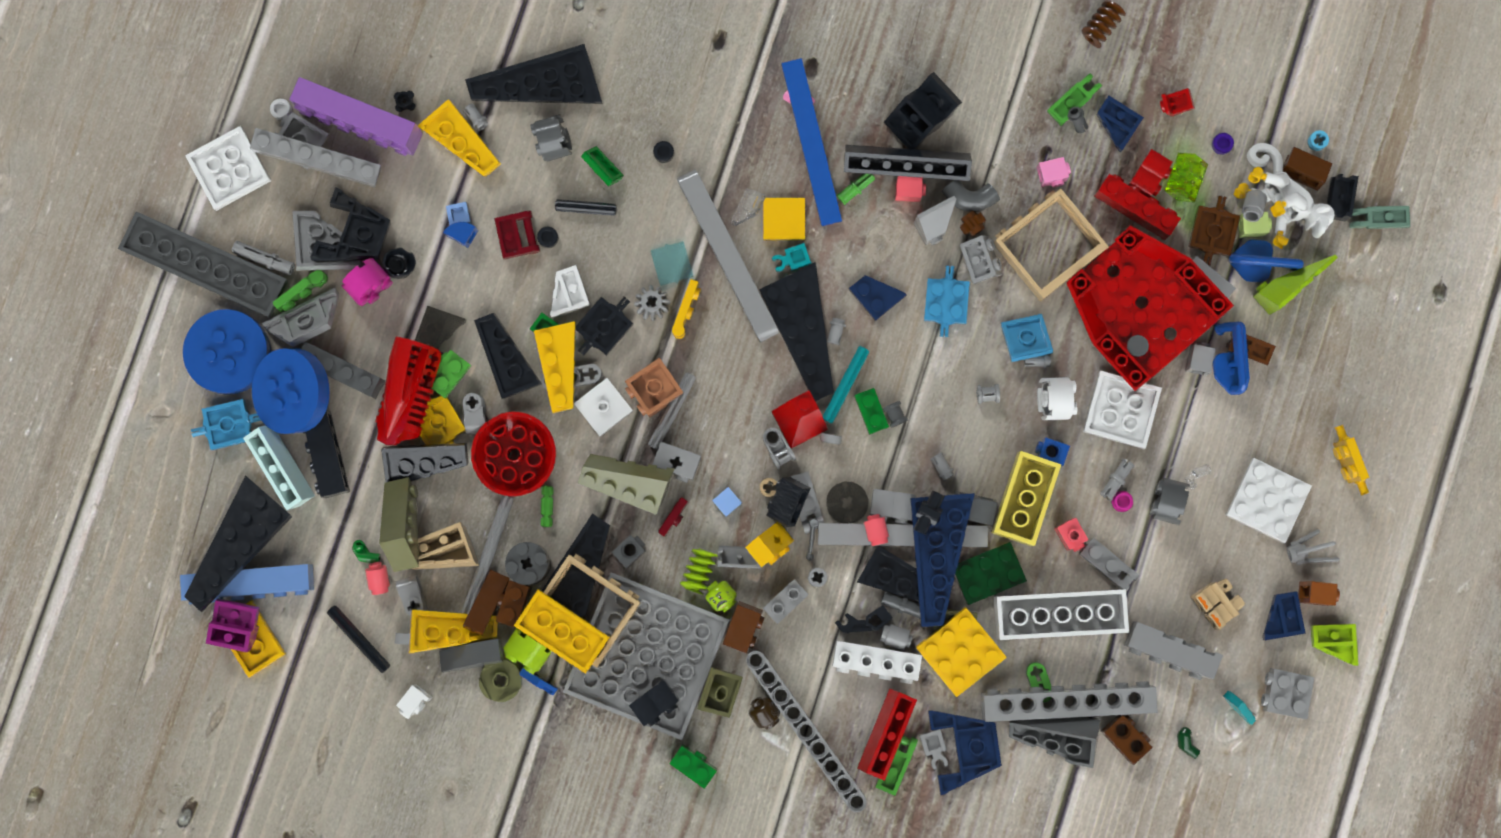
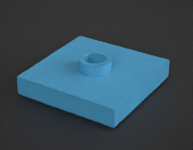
M1042 314L1001 322V329L1011 362L1053 353Z

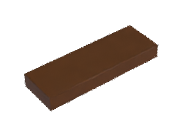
M493 570L489 571L463 624V628L483 636L495 612L501 593H504L508 585L509 577Z

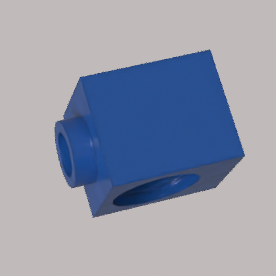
M1044 438L1042 442H1038L1035 453L1038 454L1037 457L1061 464L1062 467L1064 466L1070 446ZM1048 446L1055 448V457H1049L1046 454Z

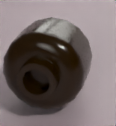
M757 697L751 702L749 716L758 728L768 730L780 721V710L771 698Z

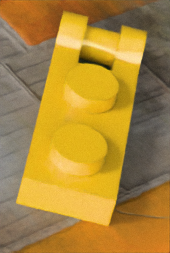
M690 279L672 328L673 336L676 339L684 338L685 322L687 319H691L694 308L691 307L694 300H698L701 288H698L699 282Z

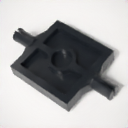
M623 296L616 306L600 297L576 325V331L585 340L584 344L577 350L583 356L591 347L599 349L607 356L634 325L623 313L625 307L630 303L626 297Z

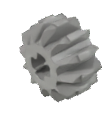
M649 285V292L644 287L641 288L644 295L636 294V298L641 301L634 302L636 307H640L637 313H644L643 319L645 320L651 315V320L655 321L656 314L662 319L661 311L666 313L669 311L667 307L663 306L670 304V300L665 299L668 296L667 292L661 293L662 289L659 286L654 291L653 285ZM650 299H653V301L657 300L655 302L656 306L653 308L651 305L648 307Z

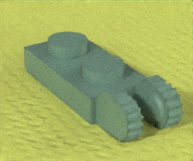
M1375 206L1353 209L1352 216L1365 215L1366 221H1353L1350 223V228L1411 227L1410 207Z

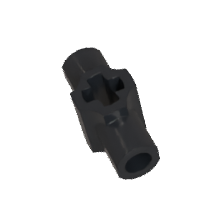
M932 491L928 500H923L915 516L918 518L913 528L915 531L926 535L930 526L936 525L943 511L940 506L945 496Z

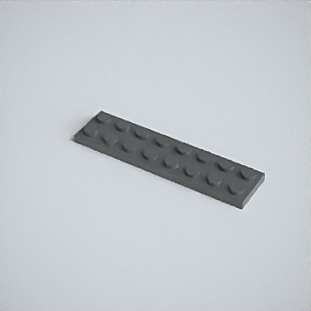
M137 211L118 247L119 250L269 318H271L275 309L273 301L282 295L288 282L287 279Z

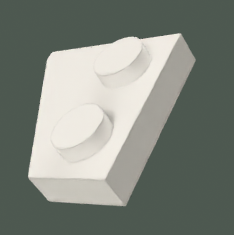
M576 265L556 272L552 310L550 312L552 319L590 306Z

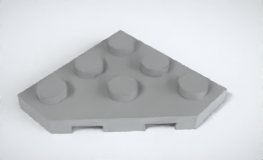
M293 211L297 271L354 269L357 265L361 268V260L312 261L310 256L316 240L338 245L342 232L332 224H327L315 211Z

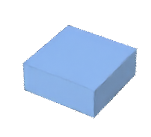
M467 202L446 206L449 225L456 222L471 224Z
M729 487L712 500L726 517L742 504Z

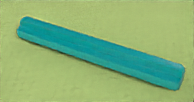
M859 346L822 416L824 421L833 423L869 354V350L865 347Z

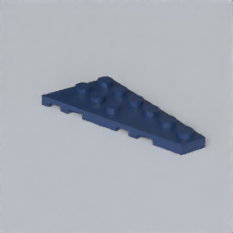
M975 493L944 495L945 498L940 506L943 511L936 525H931L926 535L913 529L921 627L942 626L944 624ZM929 497L910 498L913 528L918 520L915 516L923 500L927 501Z

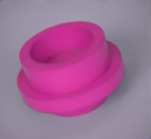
M1119 491L1116 492L1111 503L1116 511L1126 512L1131 509L1133 498L1128 492Z

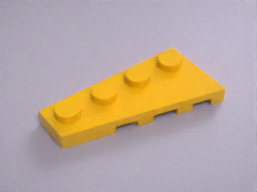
M449 99L418 125L420 129L428 133L484 177H487L501 165L500 161Z
M575 321L534 331L552 413L574 409Z
M412 610L409 653L496 639L497 616H492L482 636L463 628L468 614Z

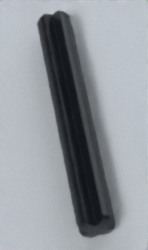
M332 606L327 611L329 617L380 673H384L390 668V664L337 606Z

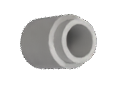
M1260 190L1247 192L1242 208L1243 217L1247 221L1256 222L1263 216L1267 202V195Z
M890 624V626L884 625L880 641L884 642V645L904 651L905 647H910L913 636L909 635L910 630Z

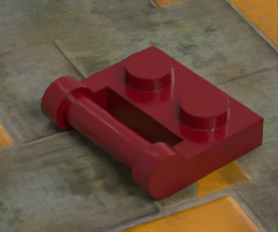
M523 211L494 218L504 260L540 252L531 218H533L532 211ZM523 220L528 241L527 247H522L517 221Z

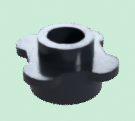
M402 91L394 94L397 112H402L403 110L413 111L416 105L413 102L414 93L412 91Z

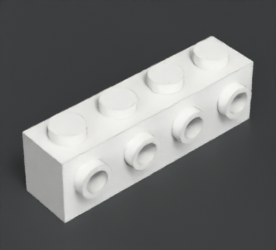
M836 641L832 666L837 667V672L849 673L850 669L858 671L857 675L870 677V673L879 674V679L891 681L892 677L900 678L902 683L912 684L913 680L918 681L922 655Z

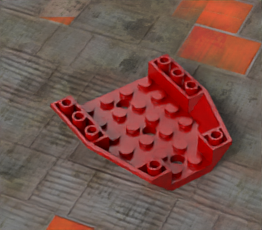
M1130 225L1114 239L1115 242L1084 270L1078 271L1066 283L1092 344L1133 390L1136 391L1218 322L1234 305L1190 257ZM1113 265L1118 266L1120 269L1119 275L1117 277H1110L1108 275L1109 267ZM1143 296L1148 299V305L1141 309L1136 306V300ZM1174 328L1177 331V336L1173 340L1166 339L1164 336L1166 329ZM1135 335L1145 337L1149 343L1147 353L1141 357L1131 355L1127 349L1129 339Z

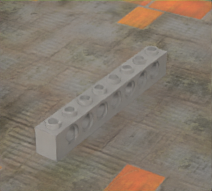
M1147 681L1136 682V686H1128V683L1122 682L1115 683V687H1107V684H1094V688H1085V685H1072V689H1064V686H1051V690H1043L1042 687H1030V691H1021V688H1009L1008 692H1000V689H988L987 693H981L982 719L985 722L1158 713L1156 687L1149 685ZM1136 692L1137 700L1134 703H1130L1129 695ZM1114 693L1116 701L1113 704H1108L1107 697ZM1093 694L1095 697L1094 703L1087 705L1086 697ZM1071 695L1074 699L1073 704L1066 707L1064 700L1067 696ZM1051 697V706L1045 708L1043 706L1044 698ZM1030 698L1031 705L1023 709L1021 706L1022 700ZM1003 699H1008L1010 702L1009 707L1001 710L1000 702Z

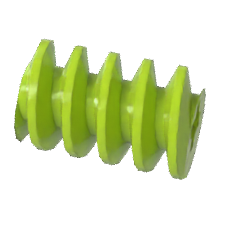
M700 548L692 549L691 552L696 557H689L688 560L693 565H686L685 568L690 573H683V577L687 581H680V585L687 590L704 595L699 589L707 588L702 581H709L710 578L705 573H712L713 570L708 565H715L716 562L711 557H718V555Z

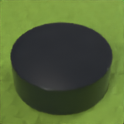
M667 141L658 142L653 149L655 159L660 163L671 161L674 157L673 146Z
M547 226L539 230L537 240L542 247L552 248L558 243L559 236L554 228Z

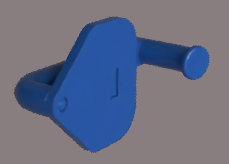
M1248 240L1228 257L1229 263L1248 282L1266 281L1270 276L1271 267L1290 268L1292 271H1296L1304 266V262L1301 259L1272 257V245L1264 240Z
M1239 321L1218 323L1214 326V330L1218 335L1232 332L1234 352L1219 353L1215 356L1213 360L1214 378L1230 395H1240L1247 390L1250 380L1246 328L1244 323Z

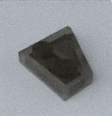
M427 306L415 341L439 349L444 341L448 340L461 325L466 323V319Z

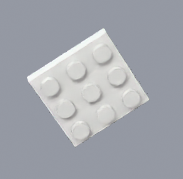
M241 126L185 155L213 209L216 211L271 182L257 153L251 151V142Z
M1099 371L1083 432L1146 449L1162 388L1145 383L1138 390L1134 391L1122 376Z
M1252 458L1226 516L1277 541L1286 543L1312 485L1258 459Z

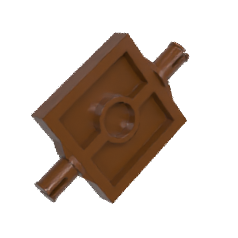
M1218 196L1216 207L1208 208L1200 205L1197 207L1188 245L1190 248L1204 252L1203 261L1211 266L1213 255L1231 256L1240 215L1232 214L1224 209L1227 199L1225 196Z

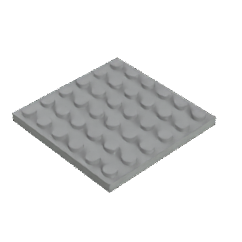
M611 572L608 580L613 578L622 584L620 588L625 592L631 590L640 596L638 600L642 603L599 667L596 668L592 665L585 674L573 666L563 693L642 724L629 704L665 679L680 699L676 703L678 707L669 714L666 711L659 715L661 720L650 728L682 740L730 619ZM605 587L590 624L611 637L632 604Z

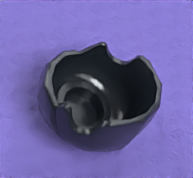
M403 248L389 250L384 254L382 260L384 271L394 279L407 278L414 271L416 265L414 254L407 252Z

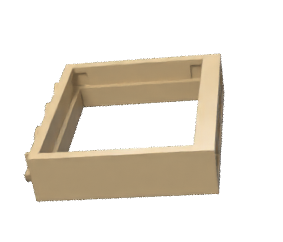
M1059 189L1057 192L1054 190L1049 192L1044 197L1045 201L1042 204H1034L1027 210L1029 212L1028 215L1024 218L1020 215L1011 223L1013 226L1009 230L1004 228L995 235L997 238L994 241L995 247L1040 302L1109 247L1062 189ZM1058 202L1095 248L1041 289L1004 243L1050 206Z
M577 554L574 557L568 555L545 589V594L550 597L552 596L573 564L632 604L592 664L597 668L642 602L638 600L640 596L633 591L628 590V592L622 590L620 588L622 584L615 579L607 580L602 576L604 572L593 566L591 569L585 565L586 560Z

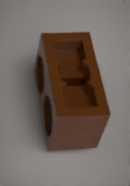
M1117 715L1101 732L1130 764L1135 765L1153 748L1149 744L1151 739L1143 731L1139 733L1135 729L1136 723L1128 715L1125 717L1124 715ZM1119 724L1125 726V733L1121 736H1118L1116 733V727ZM1138 740L1140 748L1138 751L1133 752L1131 750V743Z

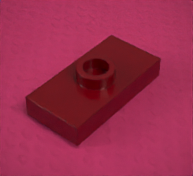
M682 497L678 500L658 530L659 534L666 537L673 525L676 527L679 525L684 517L681 513L689 503Z

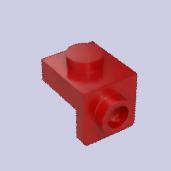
M1189 88L1171 94H1161V109L1163 113L1166 112L1171 117L1195 109Z

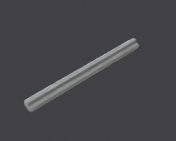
M503 495L479 561V566H477L462 609L463 614H469L488 575L514 501L510 496Z

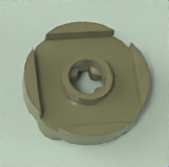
M503 659L504 662L485 665L482 669L479 687L483 695L490 700L497 702L509 701L522 688V676L519 674V667L507 659ZM499 674L501 677H506L503 687L501 684L497 685L495 683Z

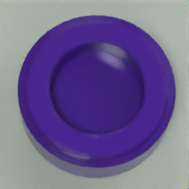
M1219 133L1212 140V149L1220 155L1229 153L1234 146L1232 136L1228 133Z

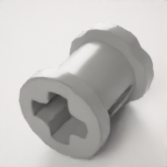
M999 384L991 387L977 385L978 404L987 401L1000 403Z
M821 568L812 569L809 572L808 581L812 586L821 587L827 581V574ZM814 572L823 574L820 584L817 581H812Z

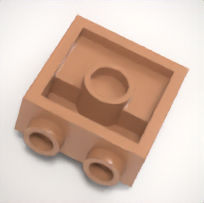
M660 358L625 381L628 386L625 390L631 399L636 397L639 402L637 408L643 416L647 414L650 418L684 393Z

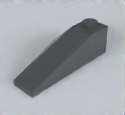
M1086 717L1010 721L1009 737L1031 747L1039 746L1046 749V753L1049 755H1060L1070 764L1093 768L1100 720Z

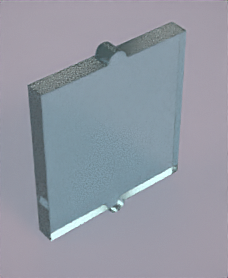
M683 241L672 245L665 244V247L650 251L660 286L673 282L679 283L680 280L693 277Z

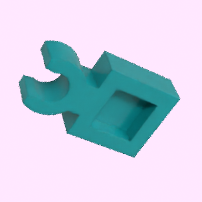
M805 243L785 249L786 256L775 255L772 257V261L780 260L782 262L780 267L775 268L776 272L783 271L788 265L792 271L811 264Z

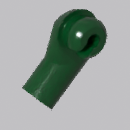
M1182 727L1177 733L1178 747L1196 759L1201 750L1191 744L1192 731L1188 727Z

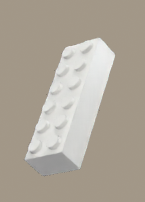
M1126 589L994 597L997 640L1129 633Z

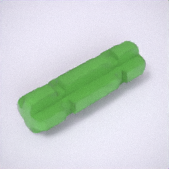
M542 486L541 526L552 527L553 487Z

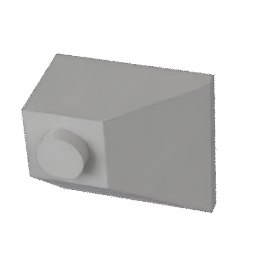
M955 196L916 216L914 225L925 245L929 243L935 245L943 240L942 237L947 230L956 202Z

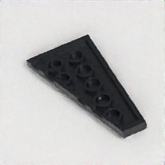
M816 262L759 289L808 390H810L815 402L833 394L834 391Z
M592 513L541 591H545L568 555L574 557L577 554L586 560L585 565L591 569L593 566L599 569L611 525ZM572 564L551 598L585 620L596 580Z

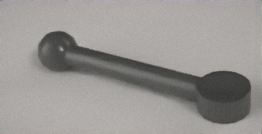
M811 518L809 521L811 532L809 549L806 554V559L809 561L814 558L812 551L815 527L818 525L816 518Z

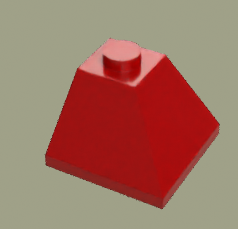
M810 390L771 411L791 449L828 430Z

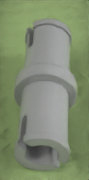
M1122 459L1116 471L1109 476L1110 480L1100 493L1104 498L1107 496L1109 501L1113 500L1120 486H1124L1126 477L1134 468V464L1130 461L1127 463V459Z

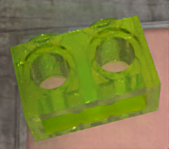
M1178 152L1165 192L1177 201L1195 203L1208 163L1196 154Z

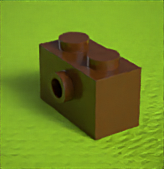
M509 580L505 594L501 593L497 606H500L496 622L516 628L514 624L526 608L532 587Z
M739 601L723 645L746 654L748 648L753 649L757 639L753 635L756 628L761 629L765 618L761 616L763 610Z

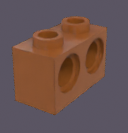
M1300 581L1298 591L1299 602L1322 606H1336V602L1340 598V590L1337 589L1338 584Z

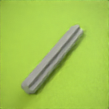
M685 373L679 384L684 393L669 403L648 443L650 447L658 450L660 442H663L696 379L694 375Z

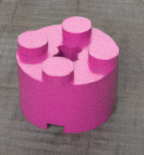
M373 258L363 261L366 265L361 268L357 265L342 281L344 283L341 285L342 288L360 306L365 305L367 302L370 305L379 299L380 296L378 294L393 284L389 275Z

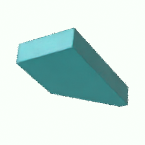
M1227 691L1223 695L1228 704L1248 724L1252 725L1256 721L1255 716L1239 697L1231 691Z

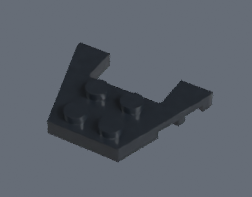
M335 187L330 200V207L350 213L339 244L332 245L316 240L310 256L311 260L379 259L391 225L390 219L370 207H365L357 202V199L347 196L341 189Z

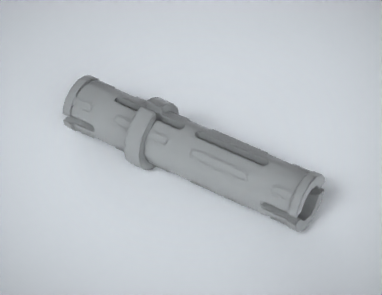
M235 241L233 244L232 253L261 263L270 270L276 269L287 275H292L295 269L294 262L284 260L275 253L264 252L240 241Z

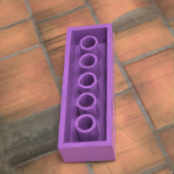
M301 77L298 78L289 99L302 116L307 118L314 116L318 118L320 123L327 126L334 124L338 126V130L348 134L352 131L362 140L368 141V139L376 141V145L385 149L388 146L392 147L396 153L403 156L407 154L414 156L423 135L416 123Z

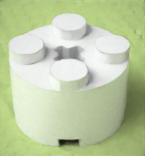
M1068 377L1040 379L1039 383L1043 384L1042 388L1037 390L1038 411L1044 414L1041 417L1042 420H1069L1072 415L1077 414V403L1074 402V393H1076L1075 381H1071Z

